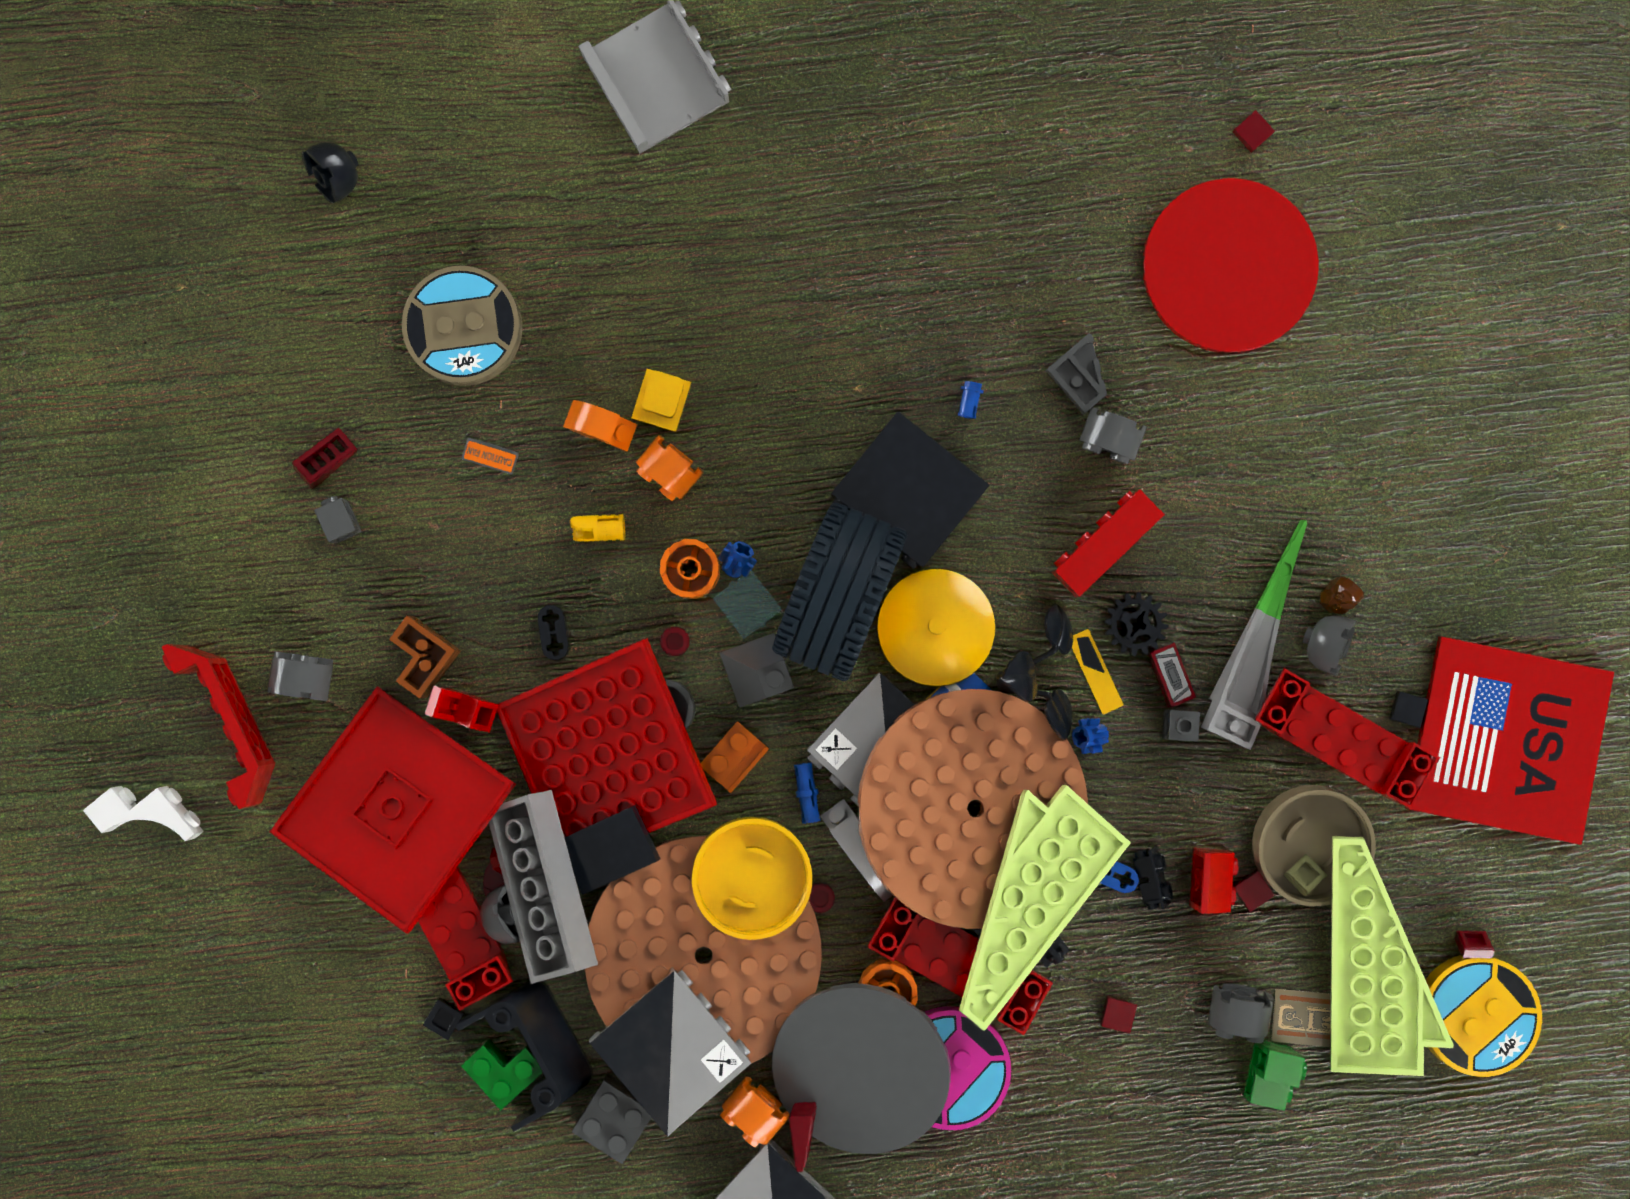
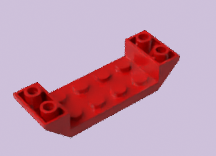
M166 644L161 648L164 652L162 658L170 671H173L174 674H194L197 672L200 683L208 688L212 696L210 704L213 710L221 715L225 723L223 731L228 740L234 742L237 749L235 753L237 761L242 768L247 770L246 773L226 782L229 788L227 796L234 806L237 805L238 809L262 803L276 763L226 658L188 645Z
M1283 668L1257 714L1255 721L1274 735L1370 790L1412 809L1441 757L1414 742L1403 740L1312 688L1310 682Z
M457 866L418 922L450 980L445 985L458 1010L461 1011L512 983L513 980L504 950L499 941L492 939L486 933L480 917L481 907L459 866Z
M894 897L867 947L893 962L896 960L958 996L963 997L979 938L962 928L943 925L922 917L908 909ZM1032 969L997 1014V1020L1025 1035L1053 982Z

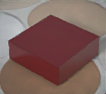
M1255 110L1232 132L1252 153L1275 130Z
M1257 870L1232 886L1236 888V894L1249 912H1252L1275 896Z
M1456 931L1454 939L1463 958H1493L1495 950L1486 931Z
M1107 996L1100 1025L1130 1034L1137 1004Z

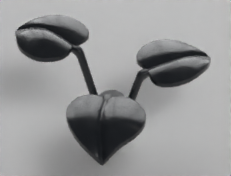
M1055 603L1048 609L1044 619L1045 633L1047 639L1052 644V648L1034 659L1026 651L1016 653L1007 664L1005 670L998 673L997 686L1000 692L1005 694L1015 693L1024 702L1033 701L1035 696L1046 698L1047 702L1044 706L1046 718L1054 732L1062 740H1066L1072 726L1071 703L1067 695L1060 689L1054 690L1052 695L1049 692L1038 691L1036 674L1034 673L1035 664L1057 653L1058 650L1063 655L1068 654L1073 645V629L1070 620L1063 609Z

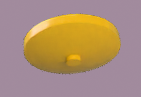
M944 569L923 570L902 579L884 599L878 616V640L886 660L896 672L906 679L931 687L952 685L972 675L989 655L995 636L994 614L985 594L970 579L959 573Z

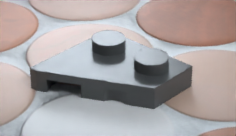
M1090 333L1046 369V372L1083 415L1107 395L1105 383L1100 373L1099 359L1096 357L1093 345V336Z

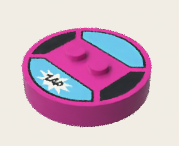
M944 1006L925 1011L926 1015L937 1027V1031L947 1047L951 1066V1082L948 1097L940 1116L932 1127L942 1130H962L978 1125L999 1108L1007 1094L1011 1080V1061L1007 1047L1000 1033L991 1023L983 1031L961 1013L959 1007Z

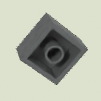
M607 1073L575 1124L572 1133L623 1164L650 1121L651 1116L621 1081Z

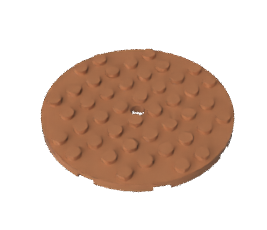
M985 689L955 690L932 696L912 706L894 721L882 738L878 739L864 767L857 803H859V833L867 859L884 887L908 909L943 925L965 929H982L1022 791L1029 790L1044 805H1047L1062 785H1067L1088 804L1082 768L1067 738L1062 740L1054 732L1046 715L1031 704L1015 696ZM972 800H977L981 803L980 812L976 817L970 816L967 810L968 804Z
M708 835L678 838L659 844L655 847L660 857L659 861L610 882L594 908L588 928L598 965L585 969L591 999L606 1027H608L670 974L669 970L672 967L677 973L683 970L693 982L689 988L696 996L702 993L712 1005L709 1011L715 1019L721 1016L730 1026L731 1030L728 1032L730 1037L735 1042L740 1038L750 1050L747 1057L752 1064L773 1051L776 1038L784 1021L799 1003L817 990L821 971L822 948L819 926L813 908L808 900L805 909L798 919L787 929L771 937L747 940L727 935L714 927L704 917L696 903L692 888L694 859L698 849ZM700 947H707L712 951V957L706 963L699 962L695 958V952Z

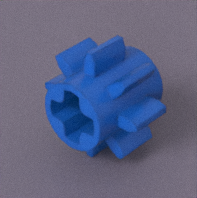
M740 541L735 542L734 545L728 542L718 557L720 561H723L722 570L728 576L734 578L740 577L741 574L747 577L757 562L755 558H752L754 554L753 549L748 544Z
M1100 718L1078 720L1079 726L1072 730L1074 745L1082 748V754L1103 752L1102 745L1109 742L1108 728L1103 724H1099Z

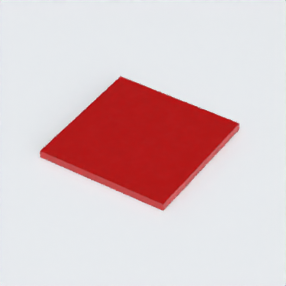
M377 686L269 832L404 933L409 934L513 790L516 783Z

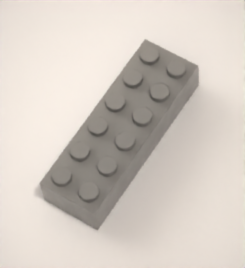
M552 790L528 794L503 803L490 820L489 826L531 984L598 965Z

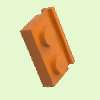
M737 721L700 764L704 771L727 789L728 792L732 793L770 748Z

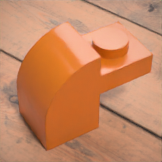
M573 400L563 427L620 450L628 451L638 424L604 408Z

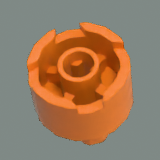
M658 435L636 461L639 466L636 472L649 483L654 479L662 486L659 491L671 501L676 497L682 500L704 472L699 467L694 471L690 467L693 461L673 444L670 443L667 447L664 446L662 442L665 439Z
M683 539L665 550L660 560V575L664 584L672 593L682 598L697 599L707 595L715 588L720 578V564L717 555L707 544L697 539ZM691 561L696 562L694 566L698 568L697 573H692L691 577H686L687 572L683 571L684 565L689 566Z
M880 959L870 964L861 974L859 984H870L886 988L892 986L894 992L904 996L906 1001L916 1006L918 1001L917 984L912 972L902 963L895 960L893 962L889 959Z
M745 1076L722 1103L723 1111L720 1116L728 1125L732 1127L736 1125L744 1132L742 1137L753 1147H756L759 1143L767 1145L789 1119L790 1114L787 1111L784 1113L780 1111L779 1108L782 1106V1103L761 1084L758 1088L750 1084L753 1081L752 1078Z

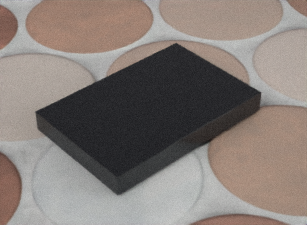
M636 805L564 837L575 879L582 895L660 860Z

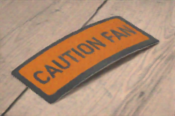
M468 437L461 459L512 475L519 453Z

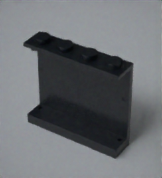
M898 411L833 490L831 496L835 499L832 504L840 503L849 507V511L853 508L863 512L862 516L867 514L877 518L876 522L882 520L891 524V528L896 526L905 530L908 536L901 551L903 555L900 559L912 569H915L916 566L922 569L990 485Z

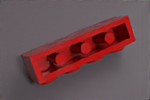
M1141 489L1134 493L1130 490L1116 502L1120 507L1113 514L1107 511L1096 521L1099 527L1092 534L1086 531L1075 542L1078 547L1070 555L1064 552L1053 563L1057 568L1051 573L1075 598L1080 597L1165 515Z

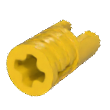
M624 514L575 516L570 520L571 528L575 529L572 533L573 540L577 542L625 540Z

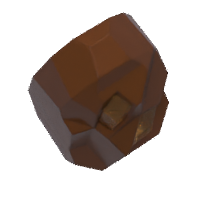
M1339 576L1333 579L1320 592V604L1330 613L1345 614L1363 599L1364 592L1350 579Z

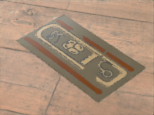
M1275 989L1271 1042L1330 1047L1331 994Z

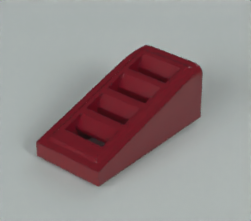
M338 427L294 460L292 465L299 476L313 490L355 454L358 449ZM335 440L345 449L344 452L340 453L333 445ZM328 448L336 458L331 460L324 450ZM317 456L326 464L324 467H321L315 460ZM308 464L316 471L313 475L306 468Z
M816 1102L795 1103L789 1115L795 1169L797 1172H803L809 1157L817 1110Z

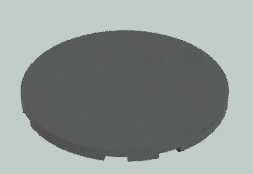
M859 983L841 984L810 995L799 1003L784 1021L773 1049V1079L785 1109L790 1114L795 1103L816 1102L817 1110L812 1136L839 1150L859 1154H878L905 1147L919 1139L934 1125L948 1097L951 1082L950 1058L947 1047L937 1031V1027L922 1009H917L913 1004L906 1001L904 996L883 987Z

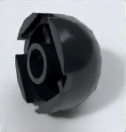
M321 142L302 152V160L308 175L314 174L318 181L315 187L330 203L340 201L353 191L358 180L356 167L359 164L357 158L350 150L346 152L340 145L331 142Z

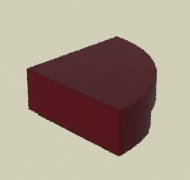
M491 862L485 869L483 877L485 896L495 888L505 884L503 875L492 868Z

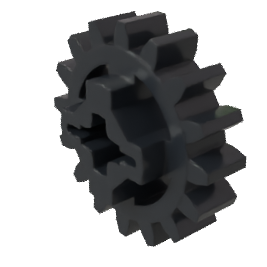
M1136 592L1133 599H1131L1129 593L1123 594L1124 602L1114 599L1113 603L1116 608H1107L1106 612L1111 617L1110 619L1103 620V623L1110 627V629L1104 632V635L1113 636L1109 644L1113 646L1119 643L1120 653H1124L1129 648L1130 656H1136L1138 649L1142 655L1148 654V646L1152 649H1157L1156 639L1165 640L1166 638L1160 633L1161 629H1167L1169 626L1161 621V619L1167 616V613L1158 612L1162 604L1158 602L1152 605L1151 595H1147L1142 600L1141 592ZM1128 605H1138L1132 613L1122 611ZM1149 613L1153 616L1154 626L1150 624ZM1139 618L1138 623L1141 625V629L1132 630L1133 625L1129 623L1130 619ZM1117 622L1121 624L1122 636H1120L1117 630ZM1143 635L1149 637L1146 641L1142 643L1132 644L1133 641L1136 640L1137 636Z

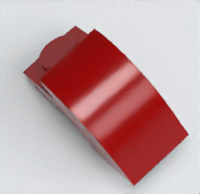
M433 686L424 714L452 721L470 729L490 733L499 705L465 692Z

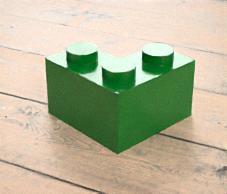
M490 1039L461 1065L500 1111L543 1073L528 1044L508 1060Z
M1265 1040L1263 1043H1254L1243 1097L1249 1103L1285 1111L1286 1104L1292 1100L1293 1087L1299 1088L1300 1081L1306 1077L1307 1063L1305 1058L1287 1045Z

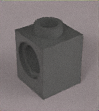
M337 496L330 497L321 502L322 507L314 510L330 543L337 544L362 532L351 505L346 499H338Z
M1164 709L1162 738L1198 742L1200 712Z

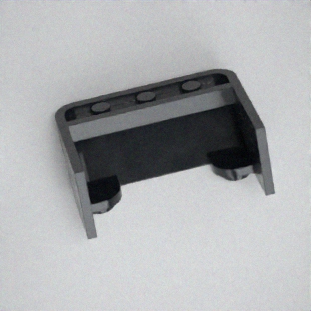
M528 981L465 1016L456 1025L457 1030L460 1031L485 1017L490 1027L498 1032H507L518 1026L546 1079L537 1083L533 1088L531 1102L534 1107L517 1116L511 1125L513 1132L557 1108L584 1088L592 1078V1065L550 988L544 981L533 984Z

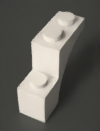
M122 786L111 787L83 810L101 833L113 831L118 826L131 820H148L163 824L180 835L184 841L195 839L204 832L199 826L201 822L196 814L190 810L187 811L181 803L182 798L180 794L168 786L156 788L138 804L135 803V795L128 788H123Z

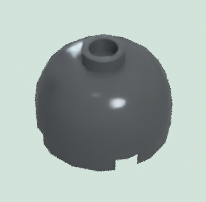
M1333 615L1320 619L1314 628H1307L1303 643L1308 644V659L1317 669L1334 676L1338 675L1342 667L1338 663L1343 657L1346 658L1355 632V627L1353 626L1356 624V621L1347 617Z
M504 884L492 890L485 897L481 905V922L486 933L492 939L504 944L518 943L520 940Z

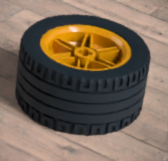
M833 503L830 505L800 572L778 628L772 650L775 654L787 658L789 656V660L798 664L804 662L803 666L813 670L818 668L820 673L828 676L831 673L833 678L847 681L865 642L908 534L905 530L896 526L891 528V524L879 520V522H876L877 518L867 514L862 516L863 512L853 508L849 511V507L840 503Z

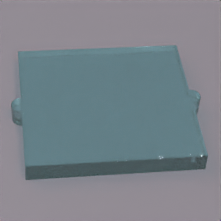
M750 571L747 577L742 576L735 582L730 581L729 587L713 598L743 639L758 628H764L767 621L782 611L753 571Z

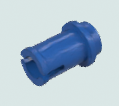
M965 381L964 386H961L963 393L957 416L976 419L980 394L984 393L981 390L982 384Z

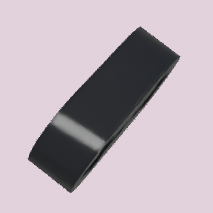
M544 606L538 613V626L543 654L551 660L564 659L570 651L565 613L558 606ZM549 610H553L554 614L559 615V620H556L554 623L555 631L551 630L550 622L544 621V617L549 615ZM553 634H556L557 642L564 645V648L559 650V655L555 656L554 651H549L548 646L553 644Z

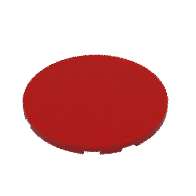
M1222 178L1200 183L1181 193L1168 204L1156 219L1149 232L1143 252L1144 285L1159 318L1174 334L1184 341L1213 352H1247L1261 348L1283 336L1300 320L1307 310L1318 280L1319 260L1317 246L1313 233L1301 212L1276 190L1246 179Z

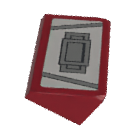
M1175 642L1148 652V658L1168 708L1178 706L1196 697Z

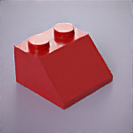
M1193 847L1189 900L1191 908L1201 914L1231 912V905H1235L1236 888L1232 887L1233 875H1237L1238 859L1234 857V852L1223 849Z

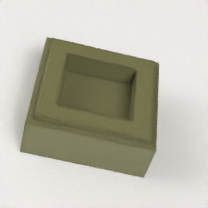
M1307 854L1284 874V877L1304 897L1327 876Z

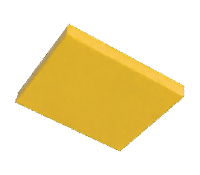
M646 369L631 419L676 432L692 382L660 371Z

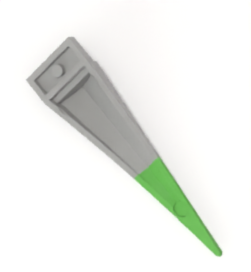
M1307 520L1299 521L1209 697L1212 702L1201 725V728L1251 750L1261 727V724L1255 721V718L1266 699L1280 619L1292 572L1307 526Z

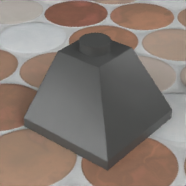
M775 633L720 652L739 708L794 688L784 657L775 654L772 650L776 637Z

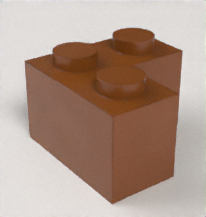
M406 615L389 639L413 657L396 682L419 699L429 696L433 686L437 685L461 652L459 648L414 616Z

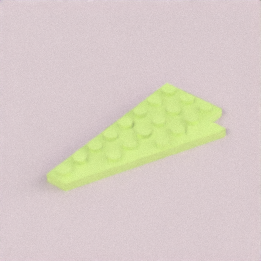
M1062 785L1047 805H1044L1029 790H1023L1021 793L959 1007V1011L983 1031L987 1029L1131 843L1067 785Z
M1332 836L1331 1072L1424 1076V1047L1453 1048V1042L1364 838Z

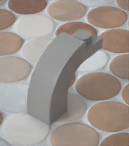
M842 799L820 817L855 867L877 895L885 902L893 894L884 887L872 869L862 845L858 826L860 824L859 819L848 803Z

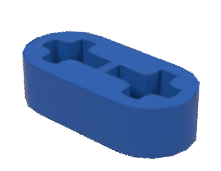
M1116 861L1100 883L1119 892L1130 893L1138 886L1139 878L1136 871L1131 867ZM1128 871V877L1132 881L1130 884L1125 883L1123 887H1120L1121 882L1113 877L1114 872L1124 875Z

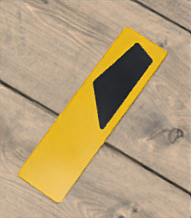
M1089 629L1073 635V652L1102 714L1123 706L1120 695Z

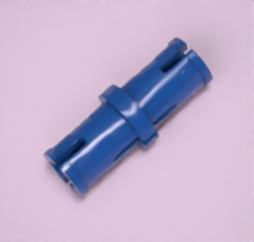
M812 762L795 764L794 769L798 790L795 791L796 798H799L802 824L821 821L817 804L819 791L818 788H815Z

